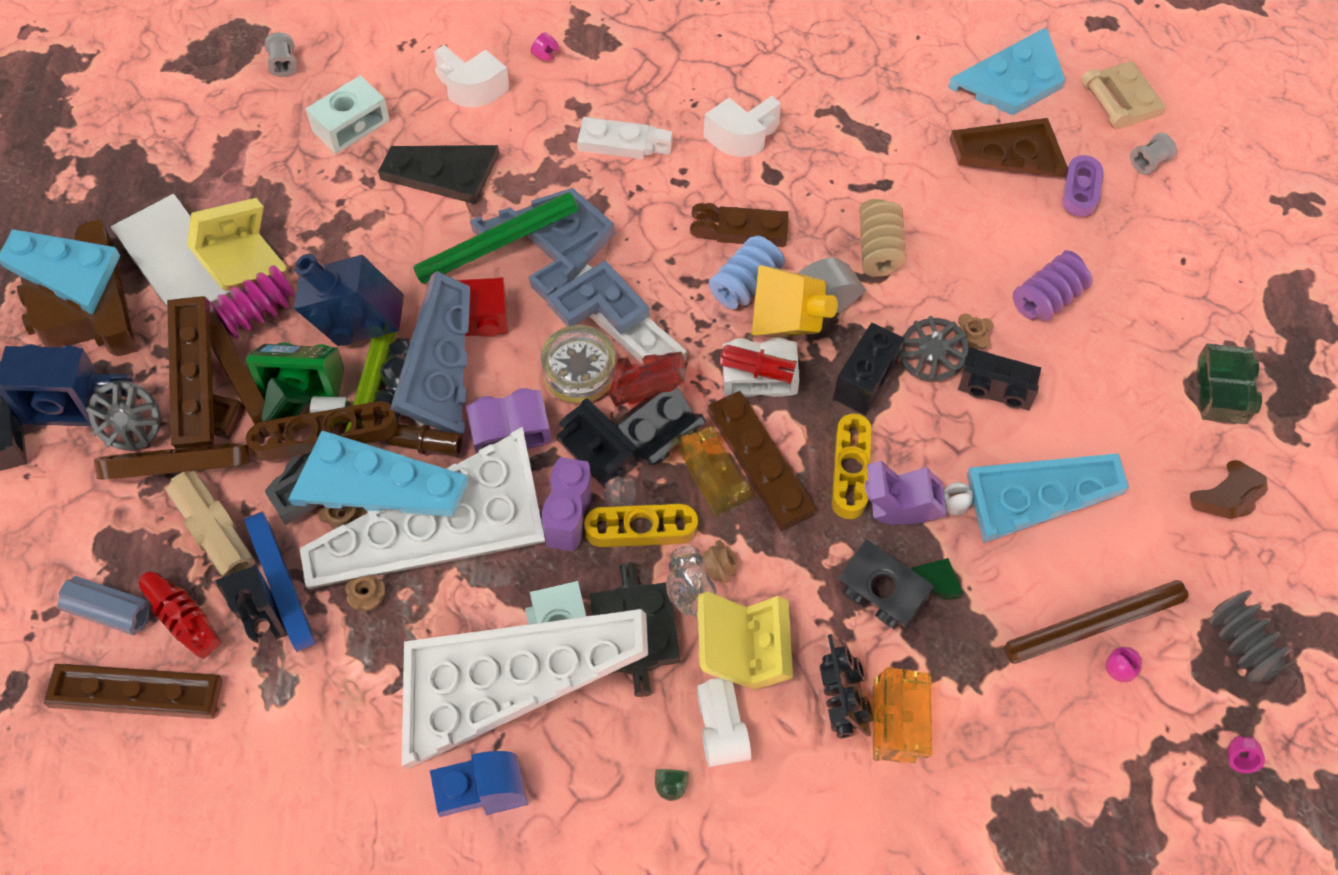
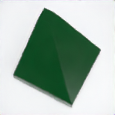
M271 378L267 386L261 419L262 421H269L300 415L312 396L277 378Z

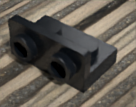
M969 348L968 358L963 368L958 391L968 393L975 398H986L1004 403L1010 408H1021L1030 411L1038 394L1039 386L1037 384L1042 367Z
M667 381L613 423L638 447V462L655 465L664 461L670 455L669 451L676 445L692 439L698 433L697 429L706 420L703 414L692 412L676 382Z

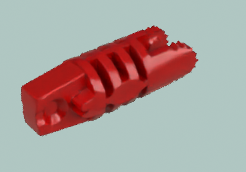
M152 571L141 574L138 582L141 592L144 593V596L153 605V613L174 638L202 659L210 655L221 644V640L204 612L183 588L176 587L169 579H164L159 573Z

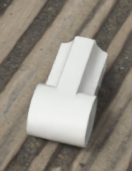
M716 678L697 685V697L704 725L702 739L708 767L750 761L749 736L745 723H741L733 682Z

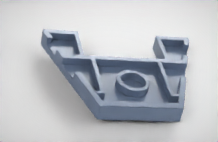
M574 188L532 200V206L514 211L509 207L498 211V217L483 221L482 216L470 221L472 231L478 235L562 194L570 192L578 205L577 212L526 235L554 261L528 277L531 288L546 302V296L574 280L615 234L614 223Z

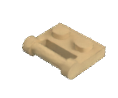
M1133 61L1100 71L1091 69L1081 78L1084 87L1094 93L1109 114V122L1114 129H1121L1161 116L1166 108V105Z

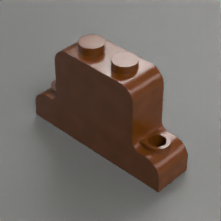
M101 219L84 223L75 232V240L114 247L113 241ZM118 263L93 315L82 310L80 305L69 299L66 301L56 296L47 287L41 284L36 285L20 276L22 285L17 286V293L22 305L27 310V313L22 314L24 327L29 335L37 334L45 347L75 345L95 339L99 347L105 346L107 351L114 356H123L138 351Z

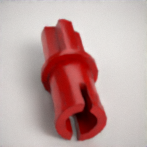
M729 344L724 346L720 358L722 366L754 374L755 379L759 375L786 382L790 385L794 375L791 372L795 371L797 361L764 354V349L756 352Z

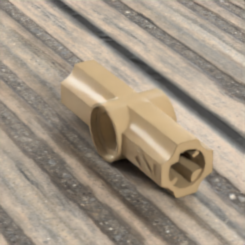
M193 471L190 473L182 472L173 477L165 489L185 518L183 521L200 549L202 551L205 549L219 574L225 577L252 567L256 562L235 532L237 530L236 526L219 500L215 501L200 476Z

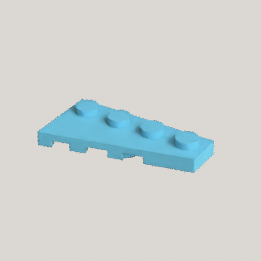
M321 431L288 500L294 506L321 504L326 508L342 509L343 506L364 507L367 511L394 509L411 514L454 516L469 481L464 474Z

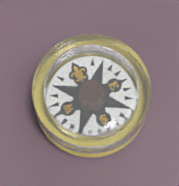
M585 325L568 326L553 333L544 343L541 351L543 380L549 391L559 399L571 403H581L586 398L593 401L603 396L613 385L616 377L615 348L611 340L600 330Z

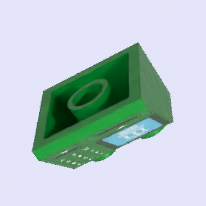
M282 342L278 344H262L247 355V366L264 400L268 382L271 378H277L309 393L312 397H339L345 367L338 347L324 344L300 346Z

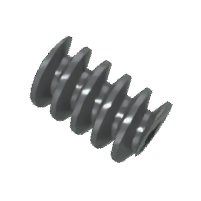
M1246 590L1216 606L1212 611L1214 614L1210 618L1209 624L1214 628L1224 626L1218 634L1220 640H1234L1229 646L1228 652L1230 655L1244 654L1238 661V666L1240 669L1254 668L1247 676L1249 683L1254 684L1278 675L1298 660L1289 662L1284 660L1291 647L1289 645L1278 648L1274 646V643L1282 634L1279 631L1265 633V628L1272 620L1270 617L1256 620L1254 616L1262 606L1260 603L1247 606L1245 601L1251 596L1252 592L1251 590Z

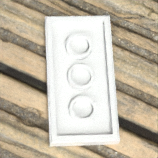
M174 194L111 226L117 239L166 308L167 300L205 296L217 307H219L217 300L219 294H224L232 300L230 291L220 288L187 246L191 216Z

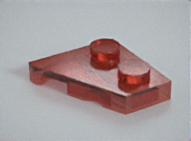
M682 352L666 353L664 355H645L642 358L643 364H631L628 357L618 359L609 392L614 406L617 407L626 403L636 404L644 400L648 395L660 391L670 392L678 388L682 383H685L688 364Z

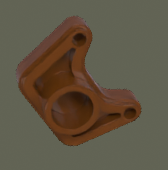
M1232 460L1227 463L1228 477L1218 486L1209 490L1193 491L1190 494L1191 506L1197 511L1229 519L1247 516L1255 510V502L1268 491L1267 477L1239 460Z

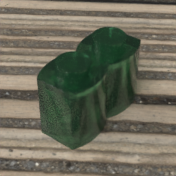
M1210 343L1205 345L1197 360V378L1200 386L1199 405L1202 420L1248 424L1252 417L1259 413L1262 406V394L1257 391L1255 383L1259 374V362L1254 360L1252 348Z

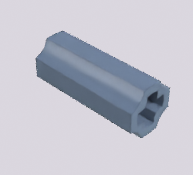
M74 576L72 579L66 580L60 589L57 607L63 612L135 636L137 632L143 631L147 624L151 604L148 600Z

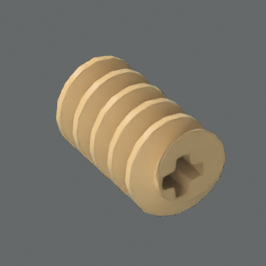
M869 199L862 202L859 207L862 270L871 277H884L890 275L895 269L902 267L907 262L906 254L904 253L906 244L903 241L905 239V231L903 230L904 219L902 218L903 208L895 202H887L883 199Z

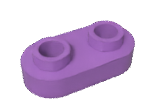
M1087 155L1076 156L1070 161L1062 204L1065 210L1072 215L1084 217L1092 214L1100 200L1103 167L1094 157Z

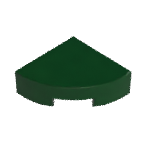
M949 558L911 568L913 572L934 586L933 594L940 596L941 599L956 600L961 598L963 592Z

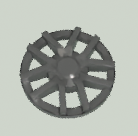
M928 316L927 319L914 321L913 325L903 335L905 339L900 353L902 365L909 374L919 380L926 382L945 381L959 373L967 361L969 353L968 341L965 332L957 326L955 321L951 322L946 319ZM930 325L932 334L926 336L922 327ZM936 325L944 326L945 328L938 333ZM916 331L919 338H910V336ZM952 331L957 334V336L950 340L945 339ZM962 342V352L953 347ZM905 347H917L919 350L905 352ZM948 355L958 359V364L954 365L947 360ZM919 359L916 369L909 364L908 360ZM925 363L932 365L930 375L921 372ZM938 364L949 370L936 375Z
M112 381L103 385L91 396L89 406L86 409L90 424L94 430L92 432L93 435H97L104 441L106 447L112 446L121 450L135 451L149 444L158 434L161 425V413L154 397L145 388L130 381ZM122 388L129 390L127 400L122 399ZM110 389H113L112 398L108 397L103 393ZM139 394L147 403L136 405V395ZM97 402L106 406L108 410L97 407ZM151 409L153 418L142 417L141 411ZM97 416L104 419L105 422L100 425ZM108 425L115 429L111 436L103 430ZM144 425H152L149 434L144 430ZM131 430L139 438V442H135ZM121 435L124 442L116 440L117 437Z

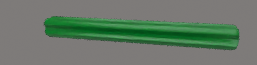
M570 192L562 194L413 266L414 272L418 280L425 284L430 281L431 275L437 271L446 274L577 212L578 205Z

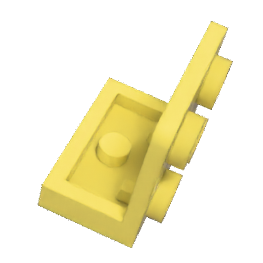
M257 198L191 213L187 246L220 288L225 291H230L232 287H244L243 281L247 279L256 284V274L259 272L264 273L270 278L269 267L275 265L285 275V264L259 234L264 206Z
M708 591L698 595V655L700 668L703 672L753 690L793 678L789 603L787 599L776 596L745 607Z

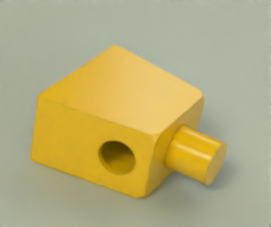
M759 265L751 335L781 338L819 333L822 329L823 317L832 318L837 313V299L833 295H825V280L786 269Z

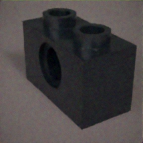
M871 322L838 375L833 400L866 416L896 366L905 338Z
M867 539L838 577L840 583L845 586L842 593L859 606H862L865 601L878 610L874 616L893 630L898 625L907 630L934 593V586ZM883 578L892 580L896 585L894 593L887 598H880L873 593L874 584Z

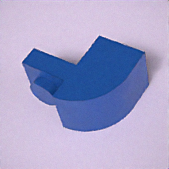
M508 751L481 752L471 754L472 760L429 770L439 817L483 807L487 816L528 805L518 756L515 753Z

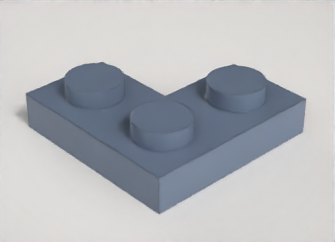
M606 260L546 296L547 305L568 329L599 311L621 335L650 316L648 305Z

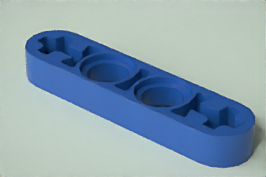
M264 511L244 518L293 648L297 653L316 645L313 633Z

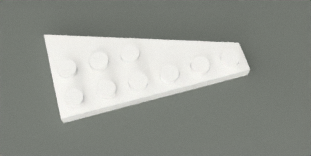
M523 427L510 433V436L501 441L479 450V453L446 468L466 475L469 481L454 516L411 514L394 509L367 511V514L347 525L343 524L301 547L300 554L306 588L313 589L349 582L351 579H357L362 576H379L545 543Z
M639 609L404 641L401 766L410 769L647 656L646 613Z

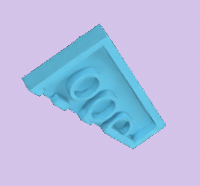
M1119 453L969 467L966 474L969 487L973 493V504L983 543L1123 495L1129 487Z

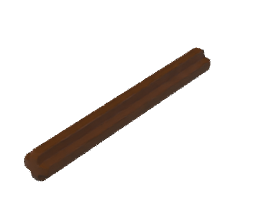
M1174 580L1009 640L1004 646V651L1008 660L1012 664H1017L1181 604L1189 597V593L1182 581Z

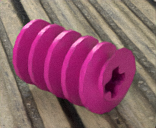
M275 265L269 267L270 278L262 272L256 274L257 285L249 279L243 281L245 293L237 287H232L230 289L232 300L224 294H219L217 296L219 307L210 302L224 328L235 339L240 338L238 326L240 325L247 331H252L250 319L254 318L262 325L265 324L264 311L277 317V304L282 305L287 310L291 309L289 297L295 298L294 292L284 275Z

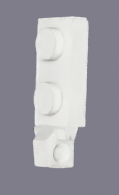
M583 117L577 140V148L582 152L644 159V155H652V153L670 155L672 131L659 129L651 125Z

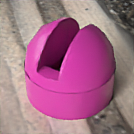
M543 32L533 42L530 52L542 61H551L554 58L550 54L553 50L558 53L559 46L550 34Z
M1123 646L1113 650L1108 656L1105 664L1106 670L1114 680L1130 682L1140 673L1142 658L1133 648Z
M1237 736L1230 741L1227 755L1229 764L1235 771L1253 773L1264 766L1265 756L1262 746L1254 737ZM1246 751V757H1240V753Z

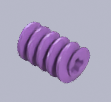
M1064 250L1061 255L1056 256L1052 262L1046 264L1042 270L1037 271L1032 278H1028L1013 291L1014 305L1018 312L1028 319L1038 318L1042 321H1049L1054 313H1059L1064 305H1069L1073 298L1079 297L1083 290L1089 289L1092 286L1093 278L1078 254L1070 250Z

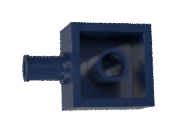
M311 253L302 255L295 263L297 268H294V271L299 275L294 309L334 344L345 346L353 342L378 338L385 334L400 331L404 294L363 254L325 265L321 264Z
M33 344L5 346L0 362V395L23 425L91 426L88 412L86 411L91 396L100 387L112 381L122 380L134 383L131 373L99 374L84 349L71 345L61 347H40ZM122 388V397L127 398L128 389ZM110 389L104 392L103 394L112 397L113 389ZM97 402V407L103 408L104 405Z

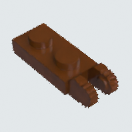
M702 202L695 204L692 208L691 215L697 221L691 223L690 234L699 239L703 238L717 240V242L735 244H744L750 237L761 236L777 247H784L787 243L789 211L720 206L719 208L713 203L704 204Z

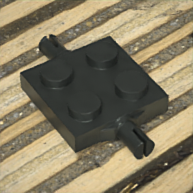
M628 562L630 577H628L626 563L619 566L622 587H618L615 590L590 593L592 616L639 609L646 613L648 655L612 673L623 672L632 674L634 696L642 697V681L644 694L647 697L652 694L649 671L663 665L681 663L670 582L650 585L638 584L636 564Z

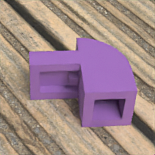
M883 461L867 465L869 480L865 482V490L869 500L872 502L875 520L891 525L919 524L947 516L943 482L929 468L925 467L897 475Z

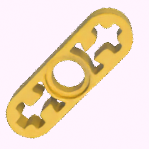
M848 414L842 417L838 423L835 437L831 504L834 512L844 519L860 517L864 513L868 502L865 482L869 480L867 465L870 464L872 427L869 420L860 414ZM850 428L857 429L856 432L858 434V438L856 441V447L849 446L851 434L849 432ZM849 458L855 459L862 465V470L858 473H849L843 469L841 462ZM848 485H854L853 500H855V503L852 506L847 505L845 499Z
M685 504L598 507L591 510L586 515L584 521L585 536L592 545L597 547L685 544L695 537L698 526L696 512ZM637 518H646L652 523V528L647 533L639 534L630 528V524ZM659 518H663V532H658ZM676 518H683L685 530H677ZM624 519V533L619 534V520ZM599 521H606V533H598Z

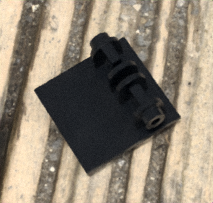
M829 634L831 654L822 657V664L819 665L823 686L825 687L824 694L826 696H835L826 701L827 707L832 708L828 709L831 730L836 732L837 738L840 739L852 737L854 735L853 729L856 728L867 737L871 736L868 722L873 721L874 718L868 697H863L860 682L865 681L862 663L859 657H854L851 654L847 645L843 646L832 634Z

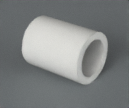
M313 396L310 404V413L350 406L349 398Z

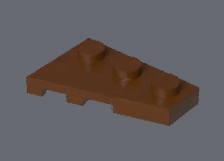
M1048 118L952 130L949 140L958 165L1064 178L1068 172V166Z

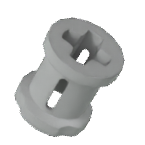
M281 32L269 35L264 42L265 49L270 57L268 59L269 72L277 77L293 75L297 71V60L292 53L295 48L293 38Z
M1160 132L1154 135L1145 146L1140 145L1134 148L1130 153V160L1133 167L1139 173L1149 175L1155 171L1159 163L1162 161L1168 162L1173 159L1177 154V147L1168 134Z

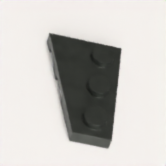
M498 145L391 146L378 173L380 180L476 205L499 156Z

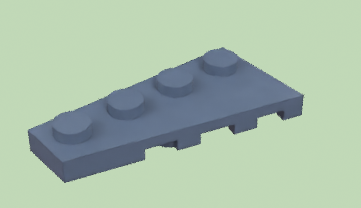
M438 271L431 275L390 410L441 431L462 433V435H464L465 421H462V405L466 403V388L463 387L464 368L467 366V352L464 349L465 334L468 332L470 286Z

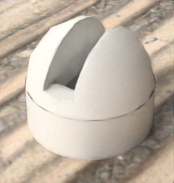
M953 482L944 489L946 512L954 516L967 513L973 502V493L970 487L963 482ZM961 493V494H958V495H955V496H952L951 498H949V495H950V494Z

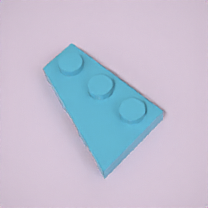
M13 229L0 252V263L4 268L36 285L41 284L47 287L56 296L66 301L69 299L80 305L82 310L92 315L120 258L116 247Z

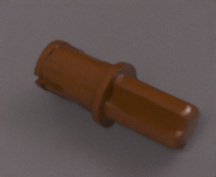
M399 424L396 433L390 438L385 439V441L389 445L417 449L418 453L423 455L426 452H434L458 457V454L461 452L463 438L462 433L431 429L426 424L422 425L421 428Z

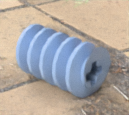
M750 237L744 243V246H741L735 252V255L709 280L711 293L728 309L735 310L738 308V304L748 305L751 302V296L756 295L758 266L781 269L785 265L783 253L764 237Z

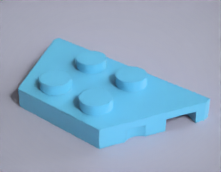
M1043 28L951 77L948 87L955 92L960 87L976 94L975 100L986 105H994L998 110L1015 115L1062 89L1065 77L1049 32L1046 28Z

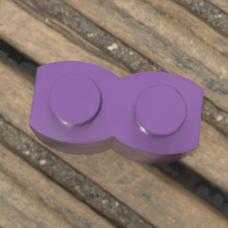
M522 388L505 398L484 396L466 406L476 454L490 444L493 445L510 436V433L523 427L527 449L540 447L552 442L541 390Z
M560 457L552 469L550 477L551 493L547 497L542 509L544 538L547 547L575 551L584 533L583 515L591 502L590 466L588 461Z

